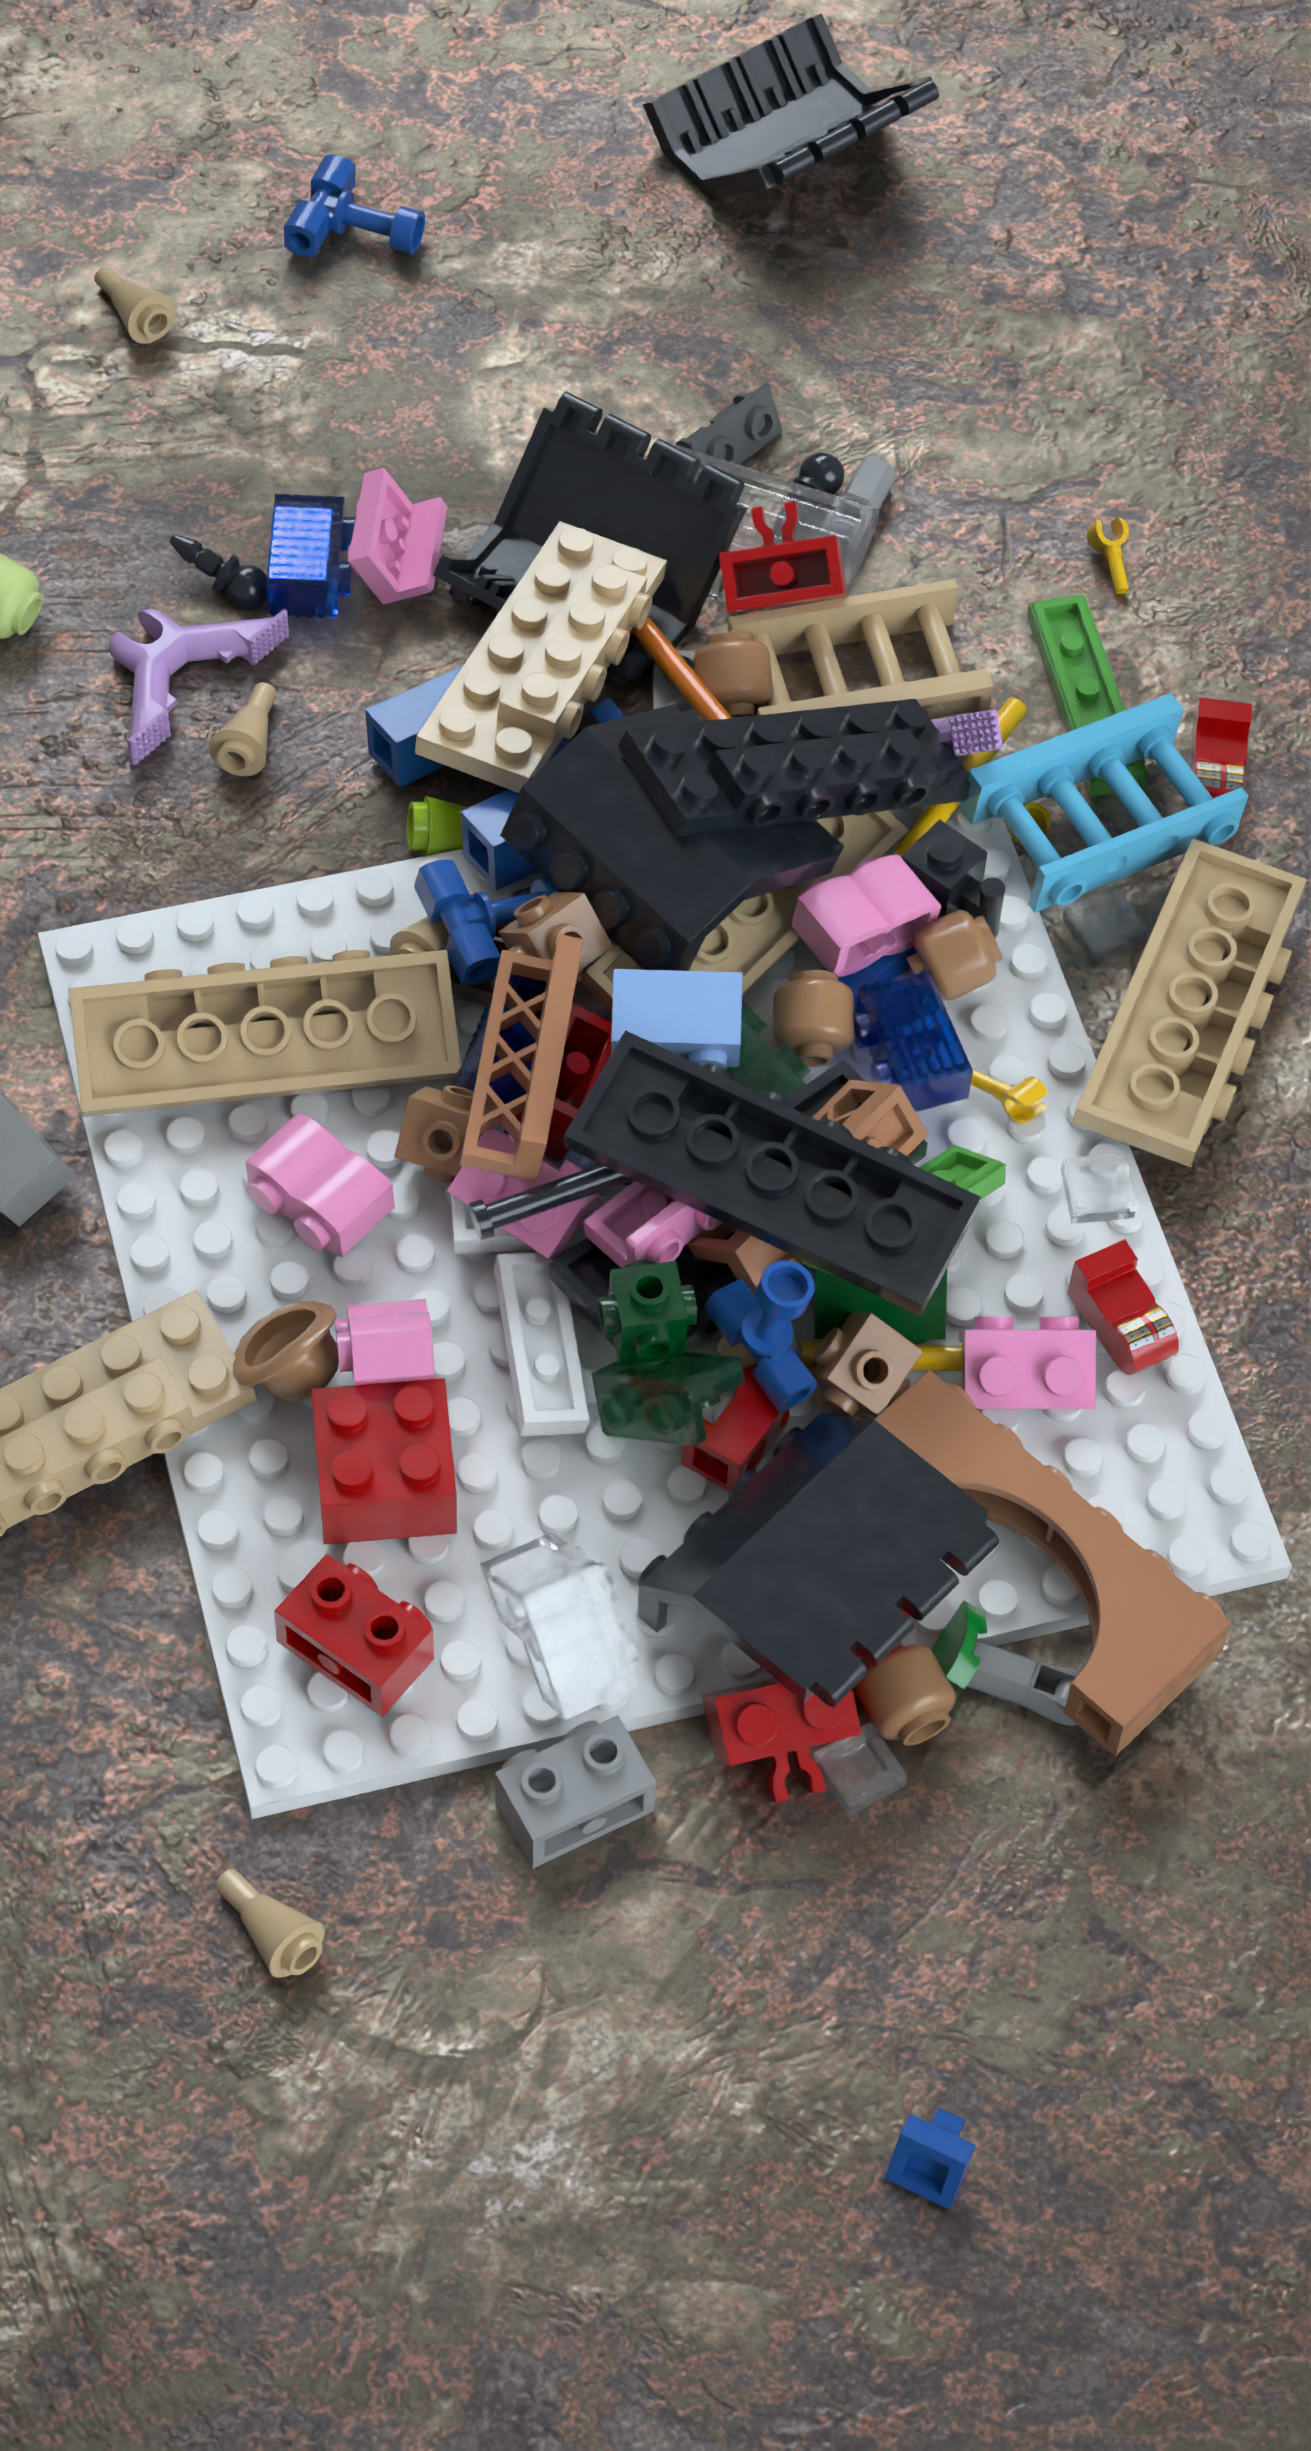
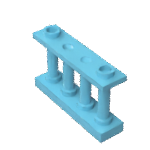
M1172 693L969 770L967 776L971 784L969 795L966 801H961L959 808L971 825L991 817L1003 818L1038 867L1028 903L1034 913L1056 904L1058 906L1069 905L1086 892L1187 852L1192 838L1216 846L1230 839L1238 830L1248 794L1241 787L1216 798L1210 795L1173 745L1184 709ZM1144 758L1154 759L1190 808L1163 818L1125 766ZM1095 777L1098 779L1104 778L1139 828L1112 838L1074 785ZM1043 797L1054 798L1089 848L1061 858L1024 805Z

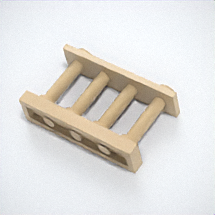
M956 580L921 582L903 588L767 611H751L744 615L729 617L728 632L753 633L754 640L765 644L770 653L773 696L767 702V706L758 708L757 715L916 699L927 712L930 719L990 710L994 686L988 669L968 672L961 671L946 626L953 625L958 593ZM922 630L938 677L906 682L889 636ZM866 640L881 687L850 692L847 690L833 645ZM809 650L824 696L793 702L790 700L776 655Z

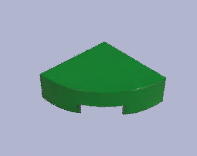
M963 1600L931 1649L945 1673V1678L963 1689L971 1682L981 1661L979 1657L972 1654L978 1633L987 1634L985 1614L965 1600Z

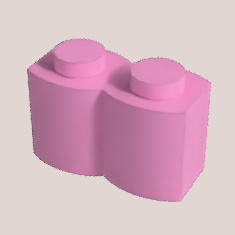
M888 855L878 859L872 857L856 865L849 876H839L829 880L818 879L806 886L798 897L791 926L825 968L837 974L838 977H842L864 969L883 955L897 954L914 947L912 942L914 932L918 928L937 920L941 905L899 855Z
M301 1113L294 1116L245 1161L249 1183L247 1190L253 1201L268 1214L273 1215L279 1212L286 1218L295 1221L294 1227L299 1236L315 1250L320 1251L325 1248L331 1253L343 1257L395 1208L393 1186L390 1180L364 1157L345 1148L323 1126Z
M426 1299L347 1305V1319H335L339 1371H353L354 1385L435 1378L431 1321Z

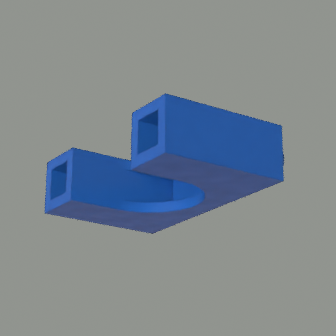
M463 666L365 709L369 755L399 787L446 767V765L415 754L416 737ZM563 737L549 761L572 739L569 740ZM509 789L461 811L463 856L495 891L538 872L500 836L519 794Z

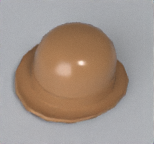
M295 1302L278 1308L258 1320L241 1338L234 1352L236 1359L233 1362V1375L238 1383L245 1386H254L261 1383L277 1399L293 1402L311 1397V1389L325 1388L336 1374L339 1365L338 1347L330 1334V1328L337 1316L336 1311L331 1305L320 1302Z

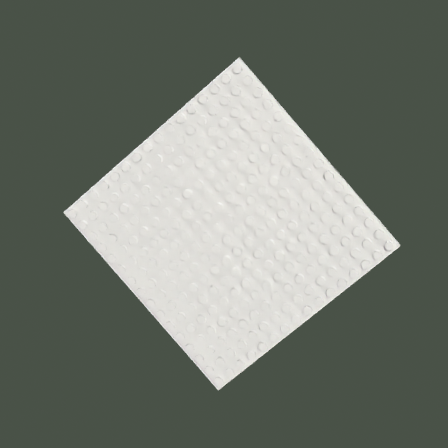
M964 754V755H958V758H959L960 762L962 761V759L965 757L966 754ZM959 804L946 824L988 852L983 881L994 877L1000 879L1005 884L999 930L995 938L1003 960L995 963L996 976L994 980L957 999L947 1001L941 999L932 987L921 991L911 970L908 969L855 1018L854 1043L846 1051L834 1055L833 1063L820 1067L802 1066L796 1063V1056L790 1055L777 1047L774 1040L773 1022L774 994L781 985L789 982L790 975L804 970H820L824 967L801 938L742 996L739 1067H727L726 1071L733 1076L737 1083L758 1093L770 1091L786 1099L844 1059L865 1081L897 1084L902 1087L928 1133V1136L924 1139L928 1143L926 1156L914 1166L921 1167L953 1145L1006 1164L1005 1184L980 1201L979 1209L947 1267L945 1340H928L921 1344L962 1345V1343H959V1330H974V1317H1014V1330H1039V1317H1079V1330H1092L1067 1294L1074 1262L1126 1239L1138 1258L1137 1271L1156 1298L1155 1303L1165 1310L1174 1325L1178 1336L1179 1352L1175 1356L1135 1374L1126 1375L1117 1367L1096 1336V1409L978 1410L994 1424L1000 1423L1009 1427L1019 1437L1024 1449L1044 1466L1051 1465L1059 1469L1068 1478L1073 1490L1094 1508L1102 1507L1109 1511L1119 1521L1123 1532L1144 1550H1154L1164 1557L1170 1564L1174 1575L1194 1592H1203L1209 1596H1214L1287 1579L1292 1565L1129 1144L1072 1124L1075 1109L1097 1060L1039 912L1034 913L1028 905L1031 889L1004 819L991 817L971 825L959 808ZM928 806L888 811L910 831ZM908 832L885 856L893 854ZM463 849L38 933L45 970L131 1322L197 1289L234 1353L241 1338L258 1320L278 1308L295 1302L315 1301L328 1304L336 1311V1319H347V1305L426 1299L427 1310L430 1315L434 1379L445 1378L457 1493V1534L324 1545L312 1396L295 1402L277 1399L261 1383L256 1384L252 1387L257 1401L187 1436L178 1447L163 1453L252 1819L508 1760L512 1756L528 1749H535L539 1752L561 1742L570 1730L587 1721L602 1723L618 1715L627 1732L702 1715L705 1714L701 1698L702 1694L774 1678L691 1608L668 1604L666 1625L658 1633L637 1616L639 1595L637 1583L644 1569L657 1556L663 1554L668 1558L684 1543L683 1539L688 1528L701 1514L707 1511L714 1514L729 1500V1491L681 1464L683 1435L695 1418L700 1416L714 1424L734 1397L735 1383L739 1374L721 1369L720 1366L725 1356L715 1350L723 1334L719 1330L711 1337L701 1339L697 1333H694L686 1339L685 1354L681 1358L639 1363L633 1366H619L614 1346L570 1301L590 1419L586 1432L582 1434L520 1436L494 1265L497 1254L539 1252L536 1250L454 1254L450 1193L447 1191L451 1183L429 1178L423 1174L424 1166L394 1157L409 1096L425 1086L443 1091L445 1086H457L474 1091L490 1007L453 996L462 1070L460 1078L82 1117L69 988L145 981L144 975L146 973L161 969L181 970L183 977L208 974V967L221 963H242L245 965V970L270 968L272 960L288 956L306 957L308 964L333 961L332 956L334 954L348 950H367L370 952V958L392 955L390 951L391 937L395 933L428 916L414 888L419 868L437 860H453L467 889L474 893L484 892L491 902L511 898L512 893L530 887L534 880L545 878L538 871L495 891L463 856ZM494 937V940L503 942L501 938ZM599 956V957H598L597 959H595L593 962H591L590 964H588V965L586 966L587 970H588L601 956ZM580 981L577 982L572 1003L612 1023V1012ZM521 1022L499 1032V1035L514 1053L536 1042ZM496 1054L494 1056L493 1064L501 1061ZM532 1061L529 1062V1063H527V1064H525V1066H526V1068H527L528 1070H529V1067H530ZM966 1066H969L999 1082L1003 1081L1011 1087H1015L1027 1077L1033 1076L1039 1079L1047 1089V1095L1040 1099L1041 1102L1046 1104L1047 1109L1027 1123H1014L1005 1113L1001 1101L995 1099L993 1095L960 1079L961 1073ZM511 1072L489 1083V1086L504 1104L517 1099L522 1087ZM298 1113L306 1115L319 1123L345 1148L356 1152L372 1163L390 1180L393 1186L395 1208L343 1257L337 1256L325 1248L319 1251L310 1247L297 1233L294 1227L295 1221L286 1218L279 1212L273 1215L266 1213L253 1201L247 1190L249 1183L245 1161ZM501 1124L495 1126V1128L500 1129L502 1132L505 1129ZM546 1155L543 1156L544 1159L558 1168L561 1167L562 1159L558 1162ZM565 1248L562 1255L571 1248ZM806 1267L814 1280V1268ZM814 1294L803 1315L797 1319L790 1320L794 1329V1336L790 1346L799 1358L801 1341L821 1342L822 1340L814 1339ZM334 1322V1324H333L332 1327L330 1328V1334L332 1335V1337L334 1338V1340H335V1342H336V1332H335V1322ZM338 1365L336 1374L325 1388L353 1386V1371L340 1372ZM910 1370L906 1376L910 1380L909 1387L927 1371ZM932 1371L944 1382L955 1383L962 1388V1372ZM809 1398L790 1408V1416L785 1429L759 1464L756 1471L759 1472L773 1458L776 1446L792 1428L798 1426L803 1430L820 1413L843 1415L829 1407L826 1403H823L821 1406ZM856 1413L854 1417L874 1420L877 1416L859 1415ZM987 1520L986 1525L995 1532L999 1539V1544L967 1576H962L953 1570L959 1579V1584L923 1620H916L909 1615L914 1628L901 1641V1644L903 1646L919 1644L932 1649L963 1600L983 1611L987 1621V1634L978 1633L974 1650L978 1641L999 1646L1089 1625L1090 1623L1084 1603L1076 1587L1059 1564L1030 1539L1002 1524ZM326 1553L344 1566L351 1563L362 1568L376 1582L379 1591L398 1604L401 1601H407L416 1606L425 1614L433 1628L434 1660L383 1717L277 1642L274 1610ZM857 1656L867 1667L865 1661L860 1656Z

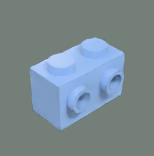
M614 969L611 1054L626 1030L701 1066L703 1064H713L724 1070L727 1067H739L742 972Z

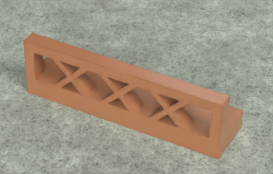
M559 934L552 960L506 950L501 951L459 1165L537 1181L548 1140L584 939ZM510 974L546 981L545 992L523 1002L508 984ZM504 1004H506L510 1009L505 1013H503ZM539 1011H541L540 1021L534 1015ZM521 1022L536 1042L514 1053L499 1035V1032ZM496 1054L501 1061L493 1064L494 1056ZM532 1061L531 1069L529 1071L526 1068L525 1064ZM511 1072L525 1089L526 1094L504 1104L489 1086V1083ZM486 1105L491 1112L483 1116ZM520 1113H522L521 1123L515 1118ZM501 1124L517 1143L515 1154L478 1147L479 1135Z
M850 1079L812 1117L818 1121L820 1119L836 1121L845 1126L852 1133L853 1137L876 1148L881 1146L891 1147L906 1156L928 1136L902 1087L897 1084ZM859 1103L862 1104L858 1109L853 1110ZM723 1222L711 1231H702L687 1243L696 1259L728 1264L736 1279H743L755 1297L760 1279L770 1264L788 1260L801 1265V1259ZM736 1231L728 1240H723L728 1234Z

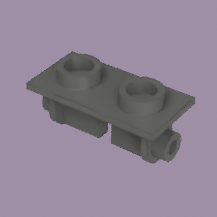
M764 383L754 392L748 394L739 393L733 398V403L710 420L711 425L709 427H700L689 437L679 439L674 446L700 459V466L696 473L697 477H699L700 472L707 464L729 474L783 432L770 385Z

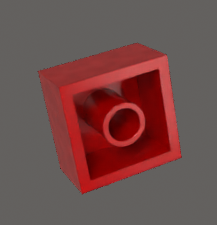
M445 1378L311 1389L324 1545L457 1534V1493Z

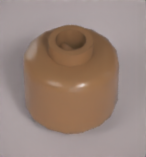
M729 631L708 636L706 638L707 645L701 647L694 655V672L732 718L755 716L754 708L764 705L773 696L771 661L767 646L759 641H755L753 633L748 631Z
M963 910L953 911L918 928L913 934L912 941L916 953L906 957L907 964L920 990L924 991L932 987L941 999L947 1001L957 999L993 981L996 976L995 963L1003 960L997 942L984 917L981 915L973 919L971 914Z
M826 970L799 971L791 974L789 982L779 987L773 997L774 1040L777 1047L790 1055L796 1056V1063L799 1065L820 1067L833 1063L834 1055L846 1051L854 1043V995L849 986L839 981L837 974Z
M900 1642L876 1666H872L865 1661L868 1674L855 1686V1691L882 1738L902 1740L905 1746H912L937 1735L950 1723L951 1718L948 1713L955 1704L956 1693L949 1680L945 1678V1673L928 1646L919 1644L903 1646Z

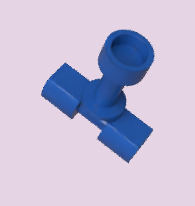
M326 155L311 179V200L299 201L284 225V247L300 256H315L330 230L337 234H343L349 225L389 236V246L391 249L413 255L418 250L423 237L425 212L402 205L398 208L396 214L393 215L354 204L352 190L356 185L355 164L342 156Z
M447 859L437 860L420 867L414 884V888L430 921H443L450 934L445 950H447L448 958L461 985H477L496 977L500 954L493 939L496 935L497 926L510 924L516 920L514 912L525 902L538 896L546 895L548 897L554 892H560L546 878H540L533 881L530 894L491 902L484 892L470 894L454 861Z
M788 1260L774 1262L765 1269L756 1289V1297L743 1279H739L715 1291L708 1298L704 1306L705 1311L728 1343L733 1347L742 1342L756 1361L757 1366L754 1368L752 1376L780 1414L806 1401L814 1393L818 1385L817 1381L790 1346L794 1336V1329L790 1320L797 1319L806 1311L814 1294V1280L805 1267Z

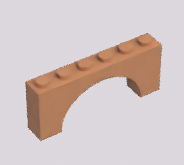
M929 1369L874 1419L988 1510L987 1520L1002 1524L1033 1541L1048 1553L1068 1575L1084 1603L1092 1633V1654L1082 1672L1071 1683L1064 1713L1113 1756L1116 1757L1222 1653L1231 1622L1225 1618V1614L1219 1604L1203 1592H1194L1175 1576L1170 1564L1159 1553L1151 1549L1144 1550L1123 1532L1119 1521L1109 1511L1102 1507L1094 1508L1073 1490L1070 1481L1059 1469L1051 1465L1044 1466L1024 1449L1019 1437L1009 1427L1000 1423L994 1424L975 1408L970 1396L955 1383L944 1382Z

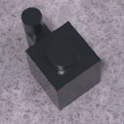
M939 819L901 858L941 905L938 919L956 910L967 911L973 919L982 915L994 938L997 937L1005 884L1000 879L994 877L983 881L988 852Z

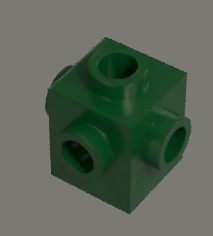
M640 1260L629 1263L623 1268L610 1270L608 1296L598 1298V1309L604 1337L613 1335L619 1366L684 1357L687 1326L697 1324V1306L692 1285H681L676 1261L656 1263L650 1260Z

